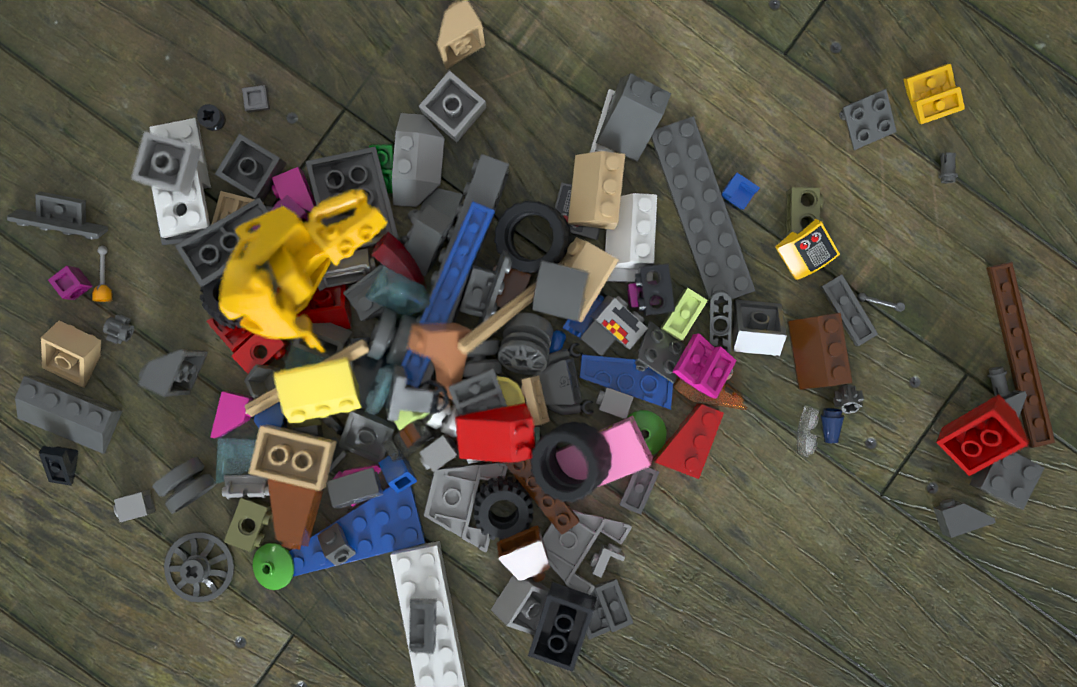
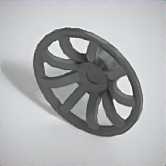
M195 532L181 537L171 546L165 558L164 573L170 588L178 596L191 602H206L215 599L228 588L234 574V559L229 547L219 537L205 532ZM196 538L209 540L201 555H198ZM188 540L191 543L190 557L179 548L182 543ZM216 543L224 553L208 560L207 556ZM174 553L181 557L184 562L182 565L170 566ZM227 558L228 572L211 569V565ZM170 572H180L182 580L177 585L174 583ZM209 576H220L226 579L218 589ZM200 582L205 583L212 591V594L200 596ZM187 583L193 584V596L186 594L180 589Z

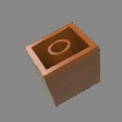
M268 479L276 540L283 541L282 546L300 550L301 546H308L324 491Z

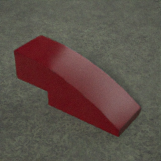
M388 231L377 241L372 256L387 267L384 276L421 304L427 291L424 277L408 250Z

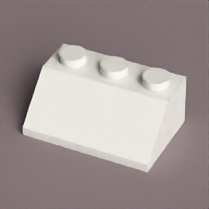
M632 193L621 196L618 224L614 230L606 229L605 252L619 260L615 268L639 269L640 267L653 266L657 195Z

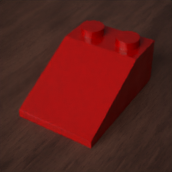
M526 403L455 416L458 455L460 459L514 463L532 458V450L535 447L533 417Z

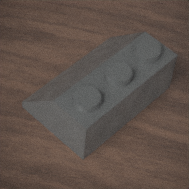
M178 350L152 360L141 369L139 374L141 379L138 385L165 397L188 395L194 386L208 352L205 350Z

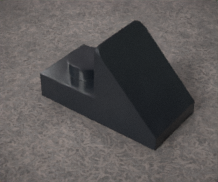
M42 446L39 456L49 482L72 486L79 454L78 450Z

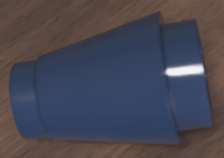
M824 408L823 414L820 415L824 442L838 443L844 415H842L841 409Z

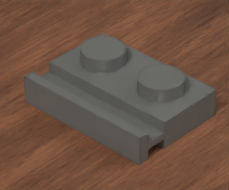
M383 265L378 266L343 292L364 321L403 293L397 285L384 276L386 270Z

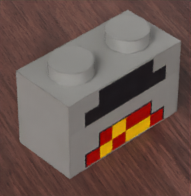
M608 295L590 317L615 336L620 344L631 349L648 329L643 324L644 318L637 312L631 313L626 309L628 304L619 296L614 298Z

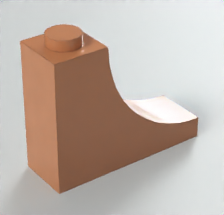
M457 323L412 324L408 349L423 356H428L431 359L435 368L436 381L445 387L449 399L453 400L448 386L462 381L467 354L459 351L458 342L472 332V330Z

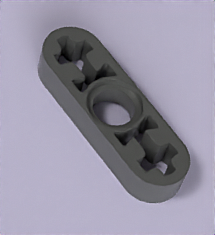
M718 290L710 297L709 343L713 346H718V336H722L723 346H727L724 350L730 354L732 300L726 291ZM719 296H723L724 300H727V303H723V313H719L718 304L714 303V300H718ZM720 318L727 321V327L722 331L716 330L713 326L714 322Z

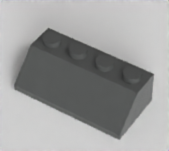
M24 376L15 397L18 419L103 454L107 450L123 411L40 376Z

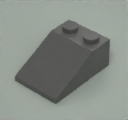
M631 73L620 78L596 143L616 153L625 154V157L631 160L638 161L664 114L671 93Z

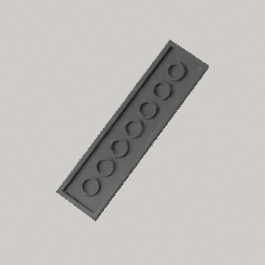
M694 116L655 129L651 136V141L709 304L711 295L718 290L726 291L731 299L756 291ZM719 296V299L714 300V303L719 304L727 300H724L723 296Z

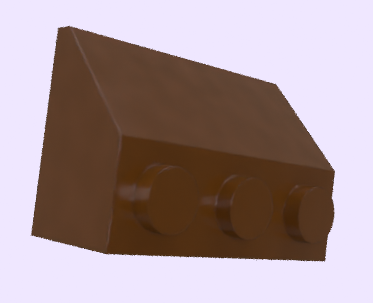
M841 313L787 321L799 390L852 383Z

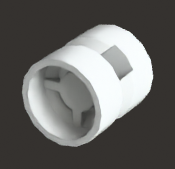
M439 397L436 403L437 409H441L444 405V399ZM448 401V405L444 410L436 414L430 413L423 419V423L434 429L440 428L442 433L453 438L456 437L455 416H459L456 406H450Z

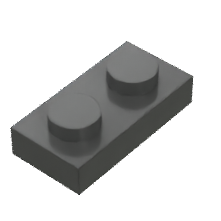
M646 467L634 472L619 505L641 515L659 475V471Z

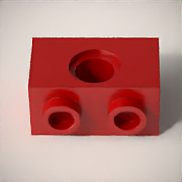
M255 333L232 355V358L249 374L256 364L269 366L275 359L277 361L280 360L288 352L286 348L290 344L285 338H270ZM261 346H265L267 349V355L263 359L258 354Z

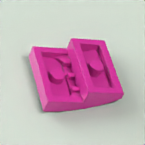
M697 333L691 337L672 372L702 393L712 398H717L737 360L721 346L714 347Z

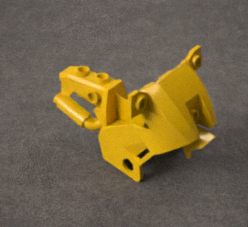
M353 189L319 202V205L310 212L309 223H303L294 212L282 206L239 225L235 232L240 240L228 261L223 277L221 301L219 303L221 311L231 320L240 316H246L242 319L240 325L253 333L270 338L303 337L311 349L316 347L321 353H324L323 345L312 331L310 319L305 315H301V317H296L295 315L308 305L331 261L337 265L342 258L350 257L356 248L370 241L374 235L379 233L387 224L386 220L377 208H370L367 204V195L363 189L357 191ZM356 207L354 216L340 223L332 224L327 228L321 223L325 217L327 219ZM260 225L257 231L248 233L253 226ZM249 243L242 258H239L246 244ZM266 260H268L278 284L283 289L275 296H273L271 291L270 276L264 270L256 271L254 269Z

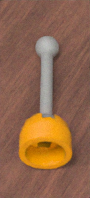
M105 246L98 247V253L100 254V285L96 286L92 292V301L96 302L112 301V291L105 285V254L108 251Z

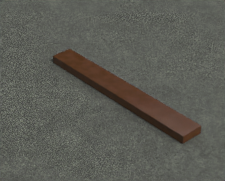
M1013 262L986 267L1015 390L1025 391L1027 394L1021 410V416L1029 441L1028 446L1035 448L1055 443Z

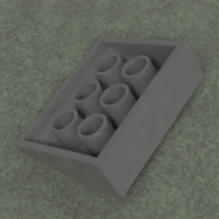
M376 146L306 161L317 206L319 202L353 189L356 191L363 189L367 195V204L370 208H377L386 220L387 224L379 233L374 235L370 241L356 248L355 251L376 245L377 241L388 231L395 238H398ZM356 207L327 219L325 217L321 223L326 228L332 224L340 223L354 216Z

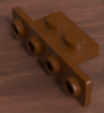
M530 459L514 463L504 462L560 534L563 535L579 523L580 519L566 502L551 498L550 495L545 494L541 487L537 485L534 475H532Z

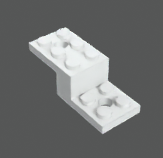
M192 118L151 126L150 132L153 134L182 140L201 149L189 196L152 187L161 237L167 238L202 231L210 226L203 189L211 188L198 120ZM185 203L187 212L183 216H178L176 212L177 206Z

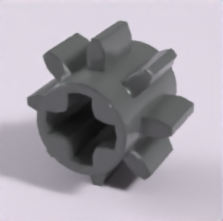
M118 314L115 318L109 317L103 327V332L108 334L106 340L115 344H121L122 340L125 342L129 341L134 332V326L129 324L131 319Z
M843 385L838 391L834 392L835 408L840 407L842 412L851 414L857 412L859 407H863L862 390L857 391L856 386Z

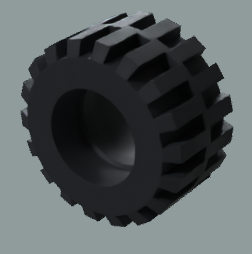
M224 273L200 288V291L203 293L200 295V300L203 302L201 305L210 316L224 327L227 325L232 329H235V326L243 328L240 322L246 316H240L231 320L219 307Z
M498 476L497 481H494L493 478L489 479L488 485L483 483L480 486V491H477L475 496L474 519H476V526L481 528L483 535L489 534V539L494 540L497 537L499 541L520 533L523 529H529V522L532 523L533 520L531 496L518 480L513 482V477L508 476L507 480H503V476ZM499 500H508L513 502L517 509L510 516L498 517L490 511V507Z

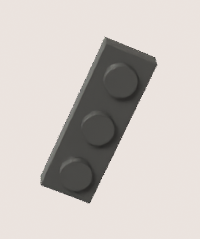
M842 274L820 286L835 313H841L842 324L855 346H860L878 335Z

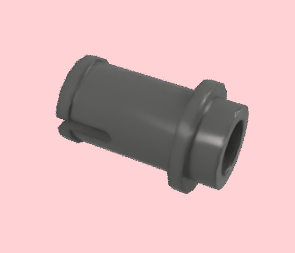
M956 153L940 154L941 174L938 175V178L941 179V183L956 182L958 177L956 173Z
M1002 366L988 369L989 373L987 376L991 378L994 397L998 394L1001 397L1010 395L1005 377L1007 371Z

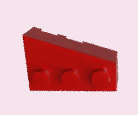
M697 403L679 425L680 427L653 457V461L699 479L724 412Z

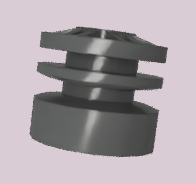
M516 314L505 323L503 339L501 340L498 353L500 363L506 369L518 374L534 375L542 372L547 366L549 348L554 331L552 325L545 318L536 314Z

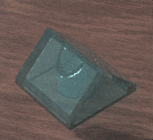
M386 267L382 268L365 297L383 307L395 310L400 315L406 314L410 316L430 305V299L425 286Z

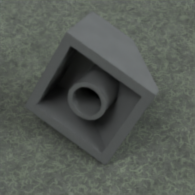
M735 300L732 327L733 351L780 356L786 339L782 304Z

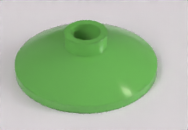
M647 410L636 411L628 415L627 418L632 415L634 416L640 431H648V437L644 439L651 454L657 453L663 447L667 436L663 420L657 414Z
M277 543L265 544L254 555V575L258 582L267 589L279 590L290 583L294 574L293 558L282 545Z

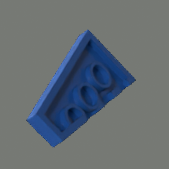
M581 355L580 378L671 410L673 383L648 367L645 371L637 370L635 365L636 359Z

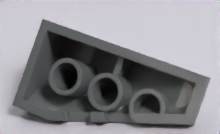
M260 198L175 246L201 287L225 272L228 261L240 240L235 229L241 224L268 213ZM251 228L248 233H252L255 231L253 230V228Z

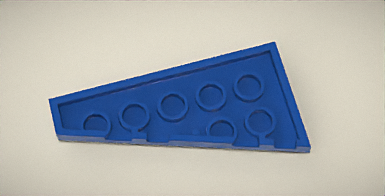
M412 485L400 493L388 487L383 491L384 495L368 500L312 536L308 546H301L300 550H290L289 553L294 562L293 577L336 566L324 556L317 535L335 523L342 527L348 544L356 552L345 563L424 544L426 540Z

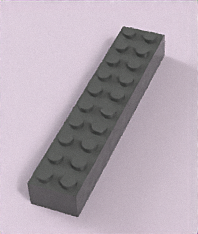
M481 154L480 160L476 159L471 170L473 179L472 182L466 183L463 192L465 196L464 204H459L456 210L455 217L457 218V223L455 227L451 226L448 232L447 240H449L447 250L443 248L440 254L439 262L441 267L439 272L435 271L430 284L433 285L431 294H426L422 307H425V309L472 201L496 212L510 174L508 163ZM491 220V222H490V224H489V227H488V229H487V231H486V234H485V236H484V238H483V240H482V243H481V245H480V247H479V250H478V252H477V254H476V257H475V259H474L472 265H475V266H476V264H477V262H478V259H479L480 253H481V251H482L484 242H485V240H486L488 231H489V229H490L492 220ZM471 268L469 270V273L466 277V280L463 284V287L460 291V294L457 298V301L453 307V310L450 314L447 323L456 322V319L459 314V304ZM418 316L416 324L420 323L422 316ZM432 361L428 365L421 384L427 380H435L436 373ZM425 384L422 388L431 389L433 384Z

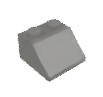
M513 575L501 595L497 598L491 611L506 626L535 636L550 589L540 582H534L531 577L521 581Z

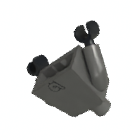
M579 343L572 344L568 350L564 348L550 353L546 368L542 372L533 375V377L538 375L540 377L548 410L560 415L579 414L580 411L586 414L594 412L593 410H585L587 403L594 402L588 399L582 401L574 358L580 357L583 352L580 354L573 352V347L579 346Z

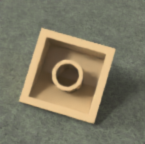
M59 320L41 337L42 368L84 388L101 356V340L97 339L94 335H89L78 330L73 325H68Z

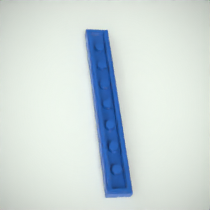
M472 201L419 324L447 323L495 210ZM408 349L401 364L405 368L406 384L415 388L420 386L431 361L428 356H423Z

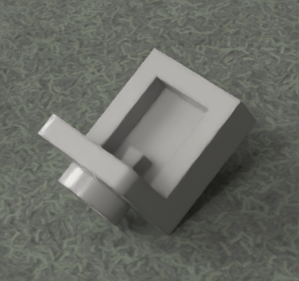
M611 543L608 546L602 544L599 553H594L591 559L592 574L602 577L610 556L624 561L625 555L621 552L622 548Z

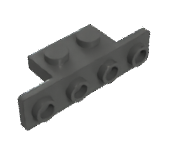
M41 191L35 194L36 212L17 209L7 215V221L16 222L20 226H37L41 230L62 231L66 235H83L87 239H98L108 232V226L86 222V200Z
M505 250L501 252L495 271L472 265L459 304V311L479 316L476 328L496 312L497 303L495 301L497 295H501L503 292L504 281L502 280L505 273H509L512 260Z

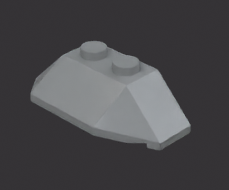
M401 113L395 135L392 170L393 205L418 207L423 200L441 185L445 139L424 115Z

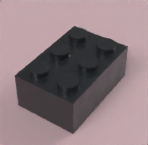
M552 582L528 656L573 672L594 613L597 597Z

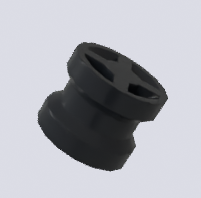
M205 104L197 112L199 123L210 131H218L225 125L224 113L214 105Z

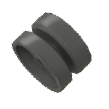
M384 307L373 327L367 356L379 360L384 355L386 348H388L386 354L387 363L400 366L407 352L412 324H416V318L404 314L395 326L396 311Z
M500 340L483 341L467 353L463 377L466 376V379L491 369H494L495 374L502 373V364L498 359L487 360L486 358L489 355H498Z
M194 457L175 467L152 486L159 497H165L175 492L165 502L171 514L185 508L217 485L211 474H204L195 479L205 467L199 457Z

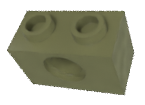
M248 495L241 497L224 542L248 552L260 547L265 537V534L262 533L264 527L269 525L273 517L271 504L254 497H248ZM248 518L255 522L254 530L248 528L246 523Z

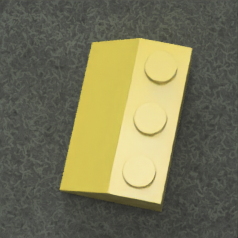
M348 358L274 373L282 410L289 423H299L307 419L327 417L330 414L350 412L361 408L359 384Z

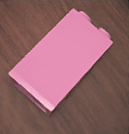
M633 415L598 431L605 437L604 439L608 442L610 453L612 454L611 470H609L608 477L600 486L651 466L653 456ZM572 444L557 450L556 459L561 470L571 478L586 480L588 467L581 451Z

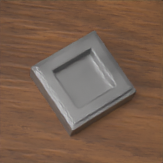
M265 85L242 88L244 107L247 113L270 110L268 90Z

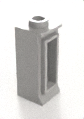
M367 248L354 251L350 257L342 258L337 265L331 261L330 266L318 285V289L321 291L326 287L358 282L377 268L375 257L370 256Z

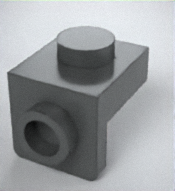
M338 523L317 535L324 556L336 566L345 563L356 554L354 548L348 544L342 527Z

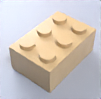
M269 424L260 426L249 474L320 491L326 487L337 441Z

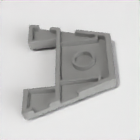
M504 462L438 468L433 473L424 516L458 535L468 543L475 545L483 552H487L490 542L489 534L483 535L481 528L469 525L480 479L488 481L493 478L494 481H497L498 476H503V480H505L508 467Z
M572 510L580 519L577 525L562 535L551 522L542 538L548 554L549 565L562 578L567 587L591 595L595 585L576 574V570L600 532L622 545L632 525Z

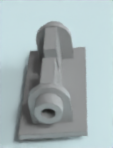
M224 475L226 487L222 488V496L227 499L243 497L244 495L266 498L270 496L269 478L257 475Z

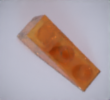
M680 377L673 384L674 390L692 402L742 410L748 408L743 404L745 400L735 392L729 394L725 391V385H723L718 397L712 398L692 387Z

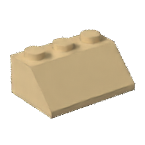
M468 0L455 1L445 11L437 46L446 69L485 46L482 23Z
M598 151L575 155L568 224L610 230L615 229L619 219L625 154Z
M576 237L568 246L565 257L558 265L590 273L584 293L585 301L579 320L582 322L619 260L589 242Z

